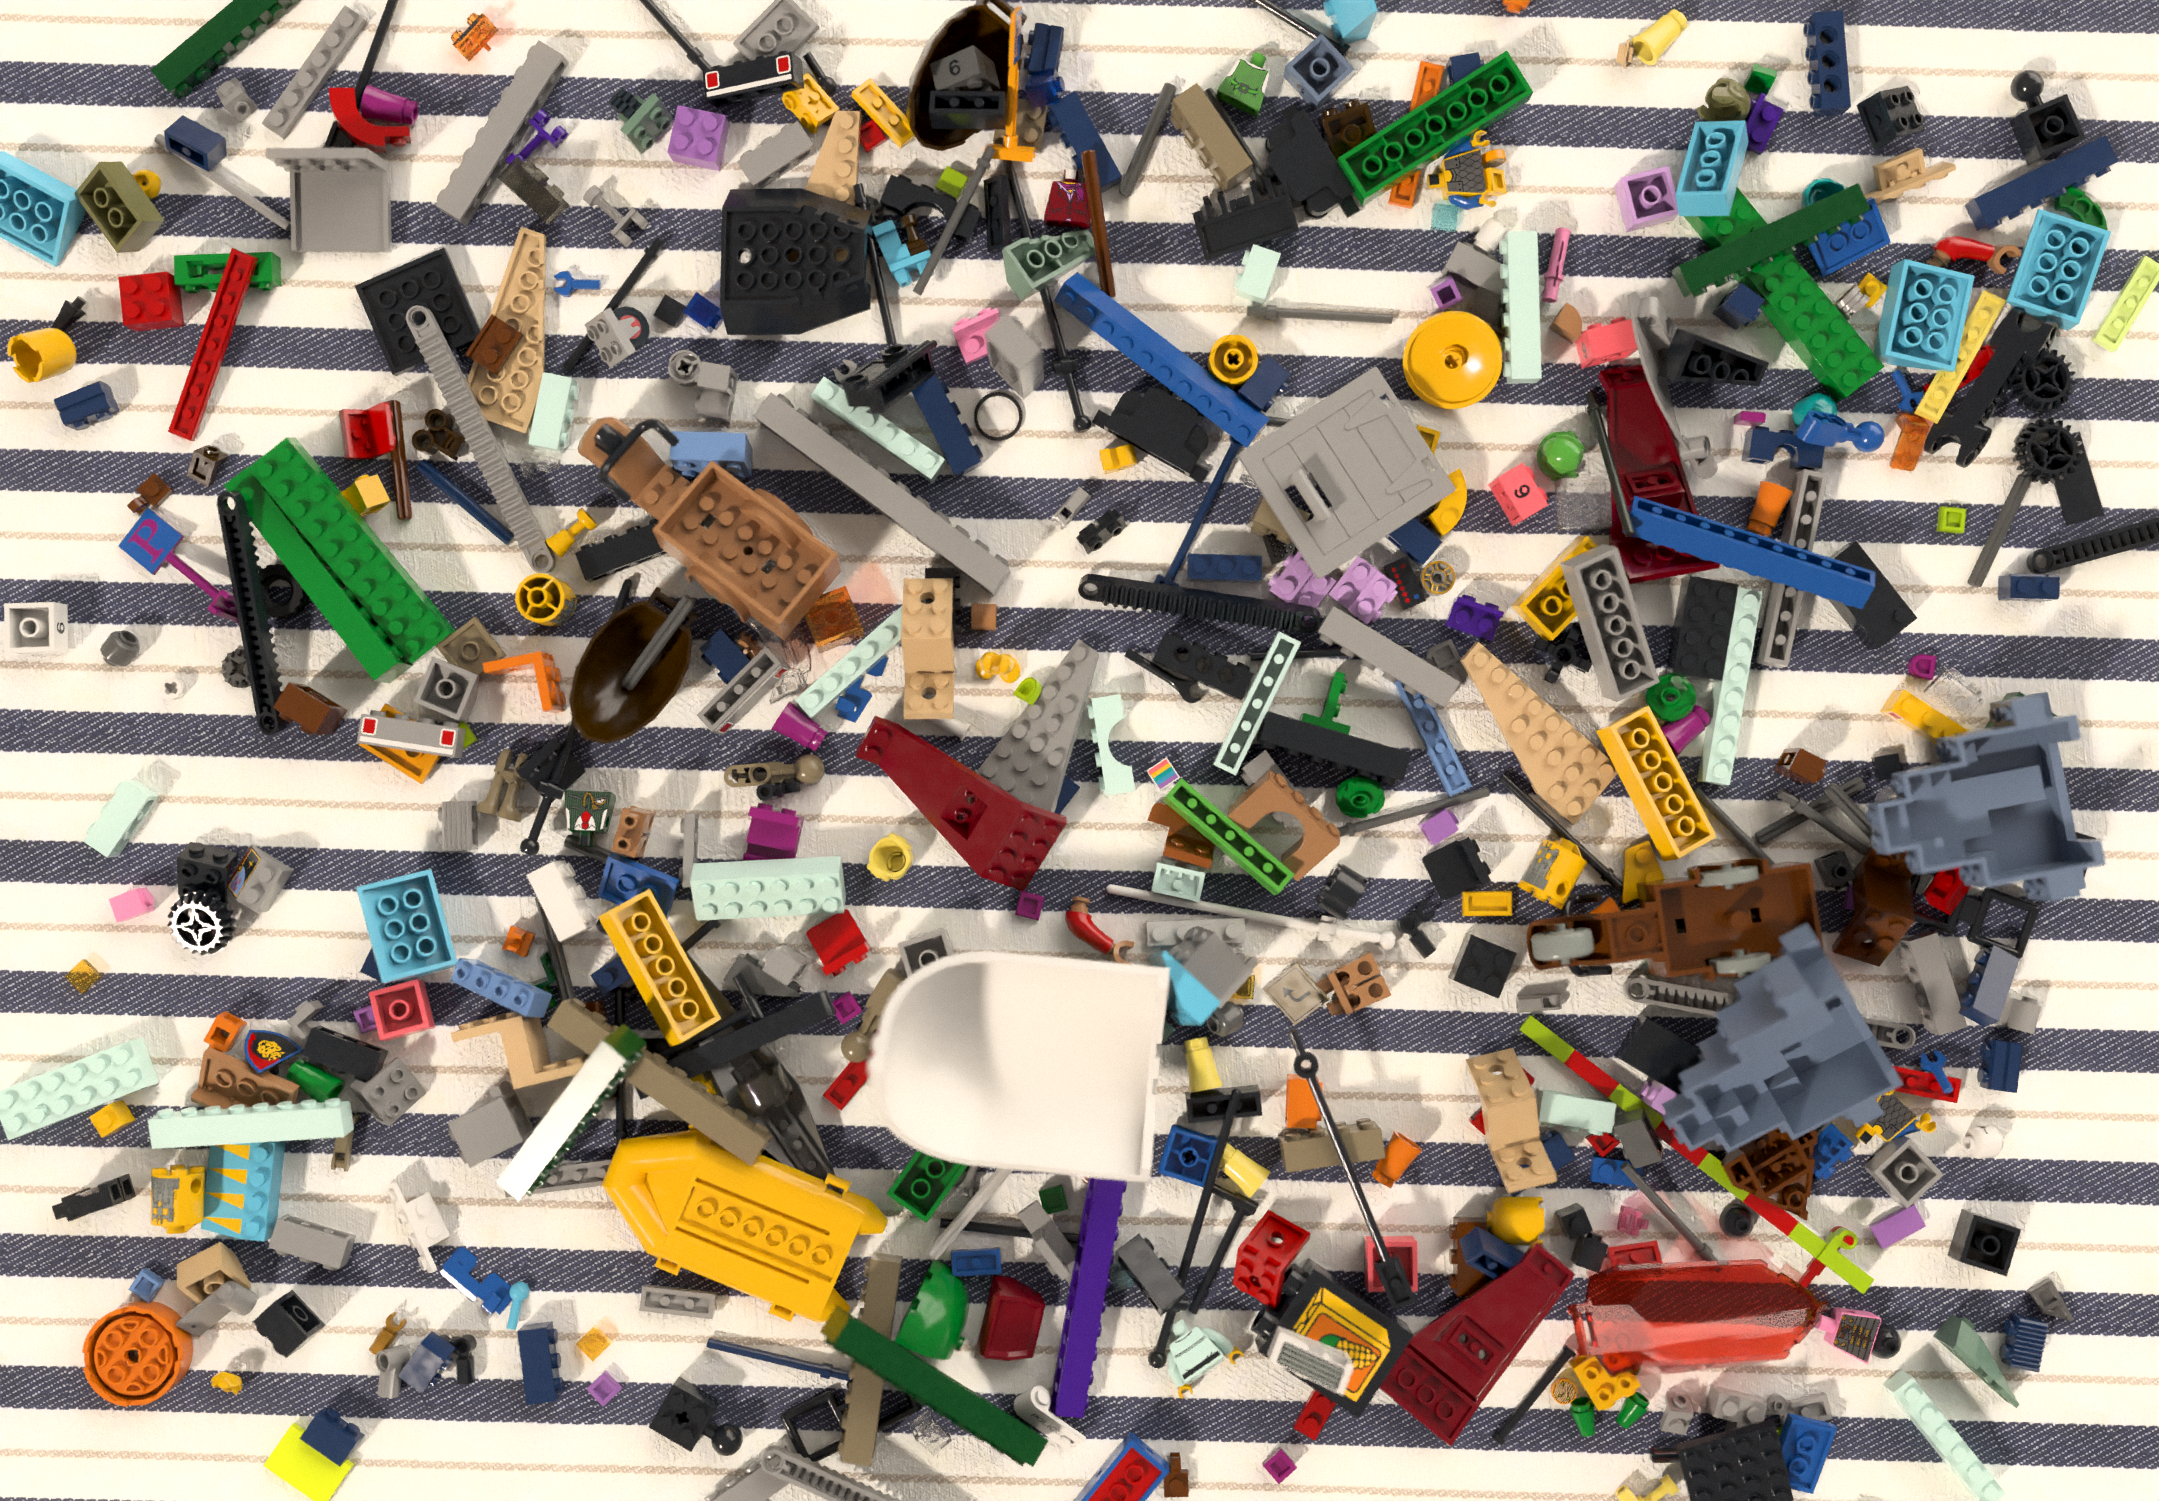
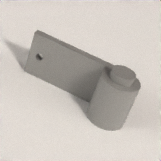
M2022 996V1000L2007 997L2000 1020L1994 1024L2034 1035L2042 1006L2037 1005L2038 1000Z
M228 1281L178 1320L176 1324L178 1327L199 1337L231 1311L242 1316L250 1313L256 1305L257 1295L234 1281Z

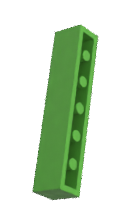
M1182 778L1162 800L1274 896L1279 894L1295 875Z

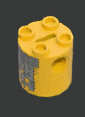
M535 573L527 576L520 582L515 593V603L518 611L526 619L545 626L557 627L572 617L576 608L577 597L573 589L566 582L548 574Z
M1562 837L1554 842L1543 839L1517 886L1528 893L1533 890L1532 896L1543 902L1549 899L1548 903L1562 910L1587 861L1582 858L1578 849L1579 846Z
M185 1164L170 1165V1170L163 1167L152 1168L151 1225L163 1226L167 1234H180L188 1232L196 1224L204 1221L205 1166H190L189 1169H185Z

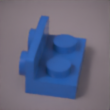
M1832 1123L1818 1135L1817 1144H1814L1813 1158L1815 1162L1813 1175L1817 1181H1820L1822 1178L1825 1180L1830 1178L1836 1171L1834 1166L1840 1161L1845 1163L1854 1154L1851 1151L1854 1148V1143Z

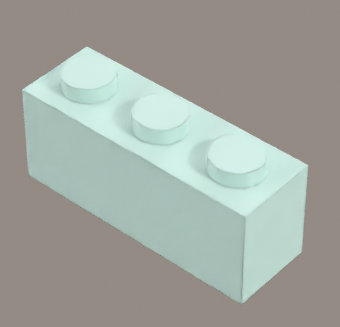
M543 372L528 442L529 445L534 448L563 453L564 447L567 448L569 443L568 426L572 424L574 419L573 402L577 400L579 395L578 382L573 378Z
M124 780L116 786L114 790L115 795L110 802H107L101 808L100 817L86 831L87 836L83 842L107 858L118 857L159 798L157 794L136 780Z
M1538 1088L1536 1104L1538 1121H1541L1540 1125L1555 1128V1124L1565 1125L1564 1129L1579 1132L1580 1128L1589 1129L1588 1133L1603 1136L1604 1132L1612 1133L1616 1103L1611 1100Z

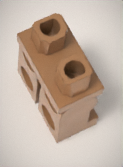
M636 806L623 808L611 851L631 857H643L649 836L643 834L650 833L656 812Z
M1369 950L1359 957L1326 972L1327 976L1316 983L1325 994L1334 990L1337 996L1336 999L1326 1003L1331 1016L1344 1012L1348 1015L1392 996Z

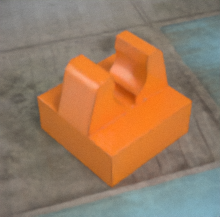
M512 925L502 949L527 957L536 934Z

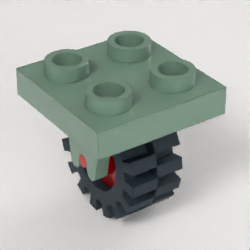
M621 87L608 102L618 113L617 117L624 124L620 129L621 132L640 154H643L645 150L653 146L655 139L670 127L671 121L674 119L662 101L653 93L644 101L638 95L633 97Z

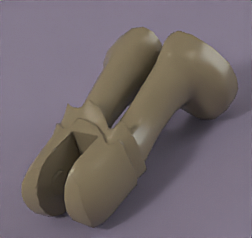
M504 749L500 753L493 770L495 775L485 800L478 803L476 811L521 823L522 814L516 808L520 788L524 790L526 779H523L516 772L515 768L528 755L520 753L515 768L510 769L513 751ZM506 780L509 785L499 809V799Z

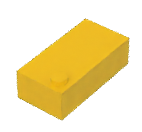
M1578 536L1511 605L1531 628L1545 640L1553 641L1577 616L1560 563L1597 547L1588 536Z

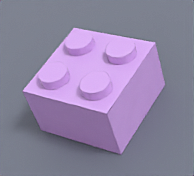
M1669 166L1621 177L1614 185L1626 232L1670 222L1679 215L1675 197L1676 191Z

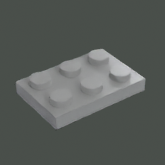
M774 0L733 42V45L749 61L755 60L757 56L778 55L780 51H791L795 54L819 29V26L793 0Z

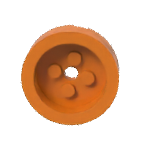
M141 1300L125 1304L99 1319L87 1334L82 1350L85 1367H83L84 1374L93 1390L103 1399L113 1404L127 1407L128 1405L142 1406L149 1404L175 1388L187 1374L193 1356L191 1333L178 1327L176 1324L182 1317L167 1305L155 1301L147 1303ZM130 1350H138V1362L130 1360L128 1356Z

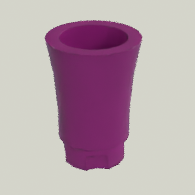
M371 85L366 86L361 101V116L364 119L381 120L401 125H415L419 112L418 102L382 91Z
M791 701L785 706L771 730L793 739L804 747L808 746L814 751L818 749L828 733L823 728H820V724L800 711Z
M1695 705L1692 712L1683 719L1671 721L1660 727L1675 757H1678L1684 748L1705 730V727L1710 724L1711 719L1707 712L1700 706Z

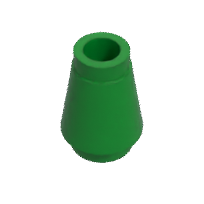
M1638 1391L1626 1397L1616 1421L1622 1427L1628 1429L1649 1410V1400Z
M1588 1397L1575 1398L1571 1402L1570 1412L1581 1436L1590 1437L1595 1434L1594 1404Z

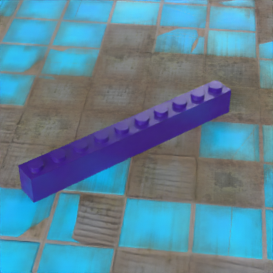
M1089 1177L1050 1397L1051 1403L1049 1408L1055 1416L1083 1418L1084 1411L1089 1405L1088 1388L1093 1382L1092 1365L1093 1361L1097 1359L1096 1342L1097 1337H1100L1102 1331L1100 1319L1101 1314L1105 1312L1106 1308L1104 1297L1105 1291L1110 1285L1109 1268L1114 1262L1113 1245L1114 1241L1118 1239L1119 1234L1117 1222L1118 1217H1121L1123 1211L1121 1199L1122 1194L1125 1193L1127 1188V1181L1095 1177Z

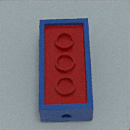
M1130 1431L1073 1501H1146L1169 1473V1464Z

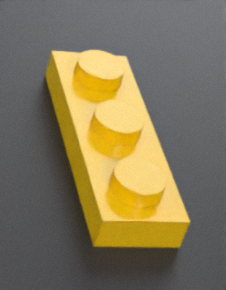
M871 78L852 91L851 97L900 149L916 138L910 129L907 117Z

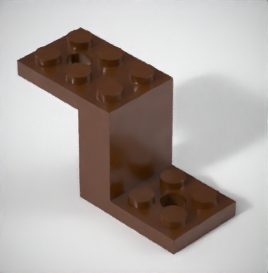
M1870 846L1853 870L1856 879L1852 880L1855 915L1832 945L1833 953L1880 967L1914 923L1911 877L1914 873H1911V869L1906 864L1907 851L1877 854L1873 846Z

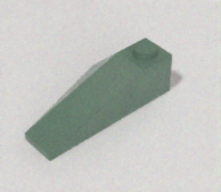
M1088 230L1067 232L1051 237L1043 235L1036 239H1030L1029 237L1021 238L1002 250L1006 281L1020 302L1041 291L1096 255L1093 236Z
M1951 1314L1935 1332L1933 1337L2001 1398L2017 1408L2020 1404L1981 1336L1973 1330L1976 1326L1964 1316L1960 1319Z

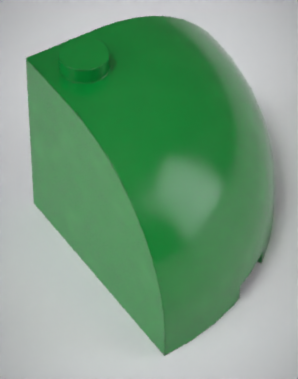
M933 1259L900 1324L895 1343L915 1353L937 1360H948L951 1358L954 1350L959 1352L965 1341V1337L961 1335L969 1315V1297L962 1279L959 1276L954 1277L952 1275L951 1267L939 1260Z

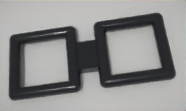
M1939 871L1929 872L1926 874L1935 877ZM1914 873L1911 877L1913 899L1922 874ZM1988 887L1984 888L1980 901L1967 897L1966 893L1952 914L1948 915L1946 922L1914 911L1915 922L1947 934L1953 933L1958 920L1971 925L1967 934L1969 942L1985 948L1995 945L2021 959L2040 908L2037 904ZM1992 898L2028 911L2015 948L1979 935Z
M853 1378L850 1379V1381H847V1388L849 1386V1382L853 1383ZM830 1390L782 1413L780 1416L797 1454H801L804 1458L808 1457L813 1462H818L838 1452L840 1440L809 1455L792 1419L827 1402L841 1432L845 1433L846 1429L841 1428L843 1414L845 1413V1408H849L850 1404L845 1403V1401L839 1404L834 1393ZM905 1392L910 1405L880 1419L878 1432L919 1412L922 1408L921 1403Z

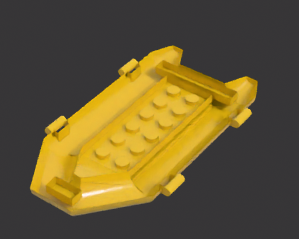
M698 1129L620 1139L602 1182V1187L646 1253L658 1258L654 1267L674 1275H678L680 1268L699 1274L772 1304L768 1313L790 1322L794 1314L817 1323L826 1322L836 1305L849 1312V1304L833 1288L855 1237L859 1235L882 1234L888 1222V1219L870 1199L848 1191L851 1184L850 1181L828 1173L824 1181L763 1155L750 1166L717 1142L712 1141L711 1138ZM828 1184H831L844 1191L841 1194L826 1187Z

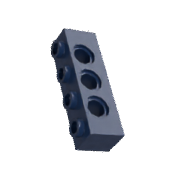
M1843 10L1814 12L1806 20L1803 27V33L1807 37L1808 45L1805 57L1809 61L1810 69L1807 81L1811 85L1812 92L1809 105L1813 109L1814 117L1843 115L1851 107ZM1820 36L1826 38L1828 44L1823 43ZM1822 60L1827 61L1830 68L1825 67L1822 64ZM1824 84L1829 85L1832 92H1828L1824 88Z

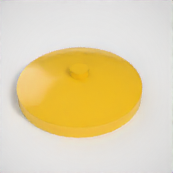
M1461 311L1441 312L1422 321L1410 334L1403 353L1404 375L1414 393L1425 402L1445 409L1464 408L1482 400L1494 388L1501 373L1502 348L1493 329L1479 317Z

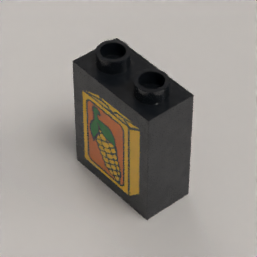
M1310 1258L1307 1259L1302 1268L1293 1263L1284 1274L1282 1292L1285 1294L1275 1309L1265 1305L1252 1323L1251 1331L1257 1334L1255 1342L1258 1351L1268 1358L1269 1347L1277 1327L1280 1326L1348 1353L1354 1368L1343 1395L1312 1380L1302 1378L1286 1368L1285 1370L1359 1419L1414 1335L1406 1322Z

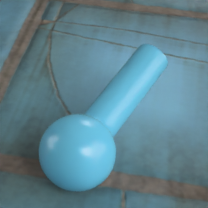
M516 1282L510 1288L509 1293L513 1300L507 1329H517L522 1301L529 1296V1287L524 1282Z

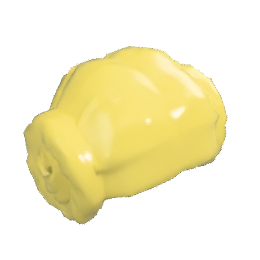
M893 832L889 833L887 837L878 840L870 851L867 869L874 876L881 878L885 882L890 879H900L907 873L913 863L912 845L903 837Z

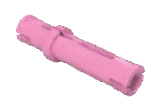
M1555 229L1548 271L1544 274V280L1546 281L1541 297L1543 302H1557L1559 286L1564 278L1562 271L1571 234L1569 229Z

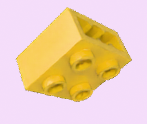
M1610 1337L1568 1362L1598 1411L1610 1409L1615 1405V1401L1622 1397L1633 1395L1637 1391L1636 1389L1641 1386L1617 1344Z

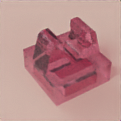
M1621 1205L1617 1230L1631 1236H1638L1640 1229L1648 1230L1649 1219L1642 1218L1643 1212L1630 1206Z

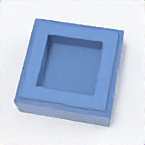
M145 1267L140 1271L128 1290L147 1303H150L165 1283V1280Z

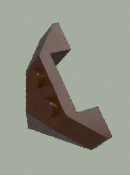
M1776 1128L1727 1152L1721 1166L1734 1187L1747 1191L1768 1203L1807 1220L1808 1211L1806 1210L1807 1198L1811 1194L1815 1162L1813 1150L1814 1144H1817L1818 1135L1814 1129L1792 1140L1787 1131L1782 1133L1779 1128Z

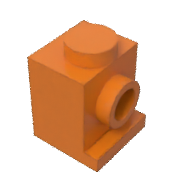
M225 1011L217 1015L203 1041L210 1044L209 1047L226 1053L233 1048L241 1031L248 1022ZM223 1031L229 1032L230 1035L226 1036Z

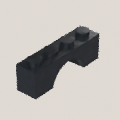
M891 174L880 199L882 208L900 216H906L916 208L930 207L939 211L948 223L958 204L955 197L943 193L942 196L935 193L934 189L928 185L921 184L918 186L911 183L912 180L904 175L896 177ZM971 203L968 204L952 235L953 238L970 245L972 244L982 220V214L978 211L979 208Z

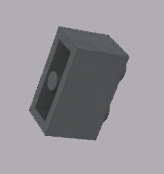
M1644 1107L1616 1115L1612 1128L1613 1135L1616 1140L1621 1141L1624 1157L1627 1161H1631L1634 1169L1662 1161L1664 1147Z

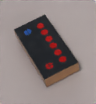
M1407 556L1383 566L1387 577L1397 583L1395 590L1398 593L1396 597L1402 611L1426 601Z

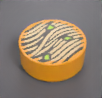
M1494 149L1481 156L1483 168L1486 169L1498 167L1507 160L1505 151L1502 149Z
M1564 1377L1554 1380L1550 1387L1552 1397L1560 1404L1571 1403L1577 1394L1575 1385Z

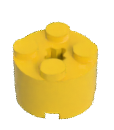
M1225 335L1219 338L1211 348L1207 364L1208 371L1230 389L1241 387L1257 368V349L1253 342L1243 335ZM1234 358H1236V365H1230L1228 363L1229 359L1233 360Z

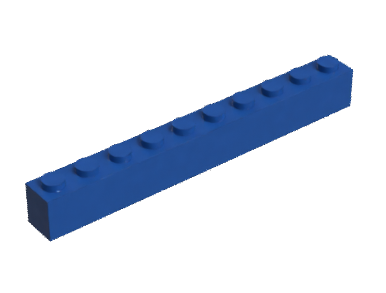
M1075 273L1061 286L1054 299L1056 303L1243 446L1248 448L1261 434L1270 418L1081 274Z
M1634 496L1628 508L1635 532L1631 537H1638L1655 545H1663L1680 553H1688L1702 560H1710L1727 568H1735L1752 576H1760L1774 583H1782L1799 591H1807L1824 599H1832L1847 606H1854L1860 609L1864 607L1875 588L1874 571L1641 497Z

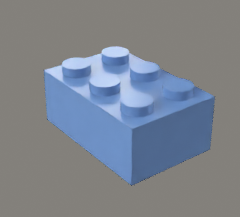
M672 431L679 439V443L674 447H670V461L676 472L685 479H695L696 476L698 477L711 460L739 481L744 480V478H751L753 449L746 433Z

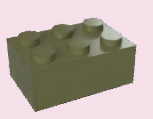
M122 161L99 162L74 193L117 253L140 251L165 221Z

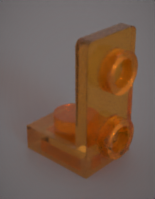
M1898 412L1895 422L1901 429L1889 465L1894 469L1914 471L1930 426L1923 417Z

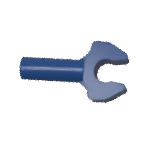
M562 271L554 276L556 280L567 281L566 287L554 288L563 297H571L575 289H601L600 280L574 279L569 271Z
M1901 369L1891 373L1902 394V400L1898 403V407L1902 412L1909 415L1914 412L1910 405V400H1914L1918 407L1924 394L1923 392L1912 391Z
M1935 1050L1933 1054L1935 1062H1930L1926 1054L1922 1053L1920 1060L1921 1070L1923 1072H1933L1945 1094L1952 1092L1953 1087L1942 1069L1946 1066V1057Z

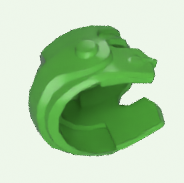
M1572 431L1550 433L1541 441L1537 450L1539 469L1554 482L1561 481L1563 478H1577L1579 475L1574 470L1580 465L1586 449Z

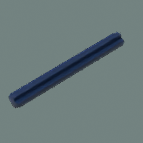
M423 459L417 465L418 471L504 544L510 545L514 541V534L429 461Z

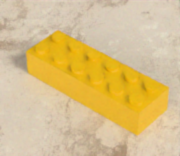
M1649 705L1636 709L1596 731L1663 862L1679 859L1717 837Z
M650 889L598 916L670 1047L686 1041L721 1019Z

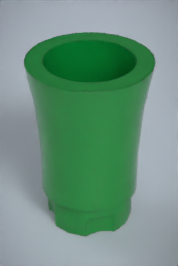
M303 1058L293 1063L286 1076L288 1080L299 1085L300 1090L313 1100H316V1103L338 1098L346 1083L344 1080L325 1072Z

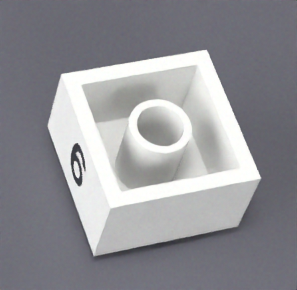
M56 602L4 604L5 653L18 655L68 653L67 604Z

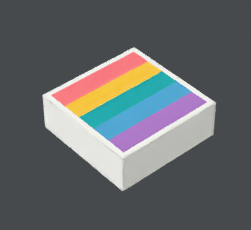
M1167 757L1146 771L1159 791L1180 778Z

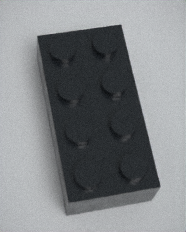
M1695 576L1682 578L1665 674L1681 675L1686 678L1707 682L1722 681L1738 584Z

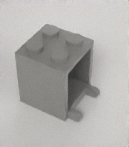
M1196 926L1186 932L1184 935L1185 939L1179 946H1174L1169 951V954L1221 1002L1218 1006L1221 1009L1253 973L1252 970L1258 965V960L1255 957H1249L1244 963L1245 955L1243 953L1237 952L1235 954L1215 932Z
M504 1081L500 1086H494L490 1089L493 1101L448 1123L450 1127L448 1129L449 1135L453 1141L457 1142L460 1148V1157L465 1164H468L469 1168L525 1141L534 1132V1128L515 1090L512 1089L508 1081Z

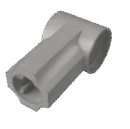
M404 1345L388 1348L376 1354L375 1363L380 1371L377 1395L382 1398H395L399 1396L402 1379L398 1376L410 1359L409 1351Z

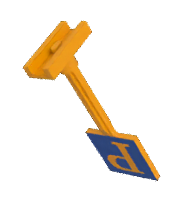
M1017 6L1011 13L1010 69L1008 72L1006 134L1003 135V144L987 143L984 151L987 146H990L996 150L992 159L1033 162L1036 147L1018 146V135H1016L1019 81L1017 61L1020 59L1022 7Z

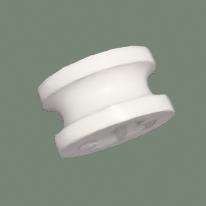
M169 677L162 681L160 691L165 698L178 700L185 696L187 686L183 680ZM170 684H177L175 687L178 689L177 693H170L172 690L169 688Z

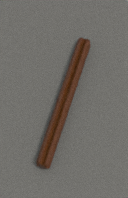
M1086 150L1081 153L1100 289L1113 298L1116 293L1096 152L1094 150Z

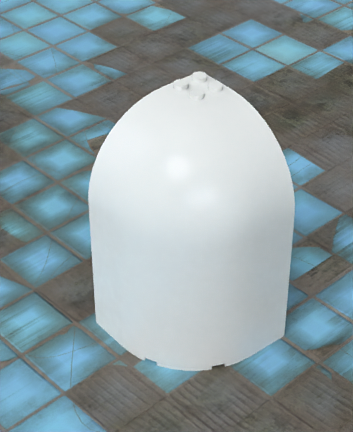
M991 951L961 953L932 962L912 974L894 992L884 1010L879 1033L873 1036L872 1051H874L873 1057H869L868 1072H870L869 1088H873V1099L877 1114L885 1126L902 1141L926 1154L947 1161L982 1167L1149 1183L1157 1095L1153 1094L1157 1092L1169 968Z

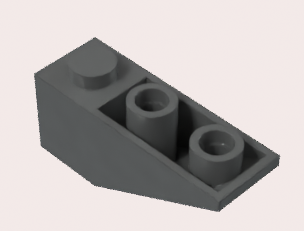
M750 953L738 955L723 981L738 989L733 977L741 973L752 994L800 997L804 993L800 990L801 985L794 981L786 986L762 971L763 966L758 963L760 960Z

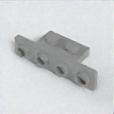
M1035 1200L1018 1212V1217L1032 1235L1034 1243L1031 1246L1039 1257L1043 1255L1048 1261L1045 1264L1053 1276L1058 1274L1062 1281L1066 1279L1070 1285L1076 1251L1041 1204Z

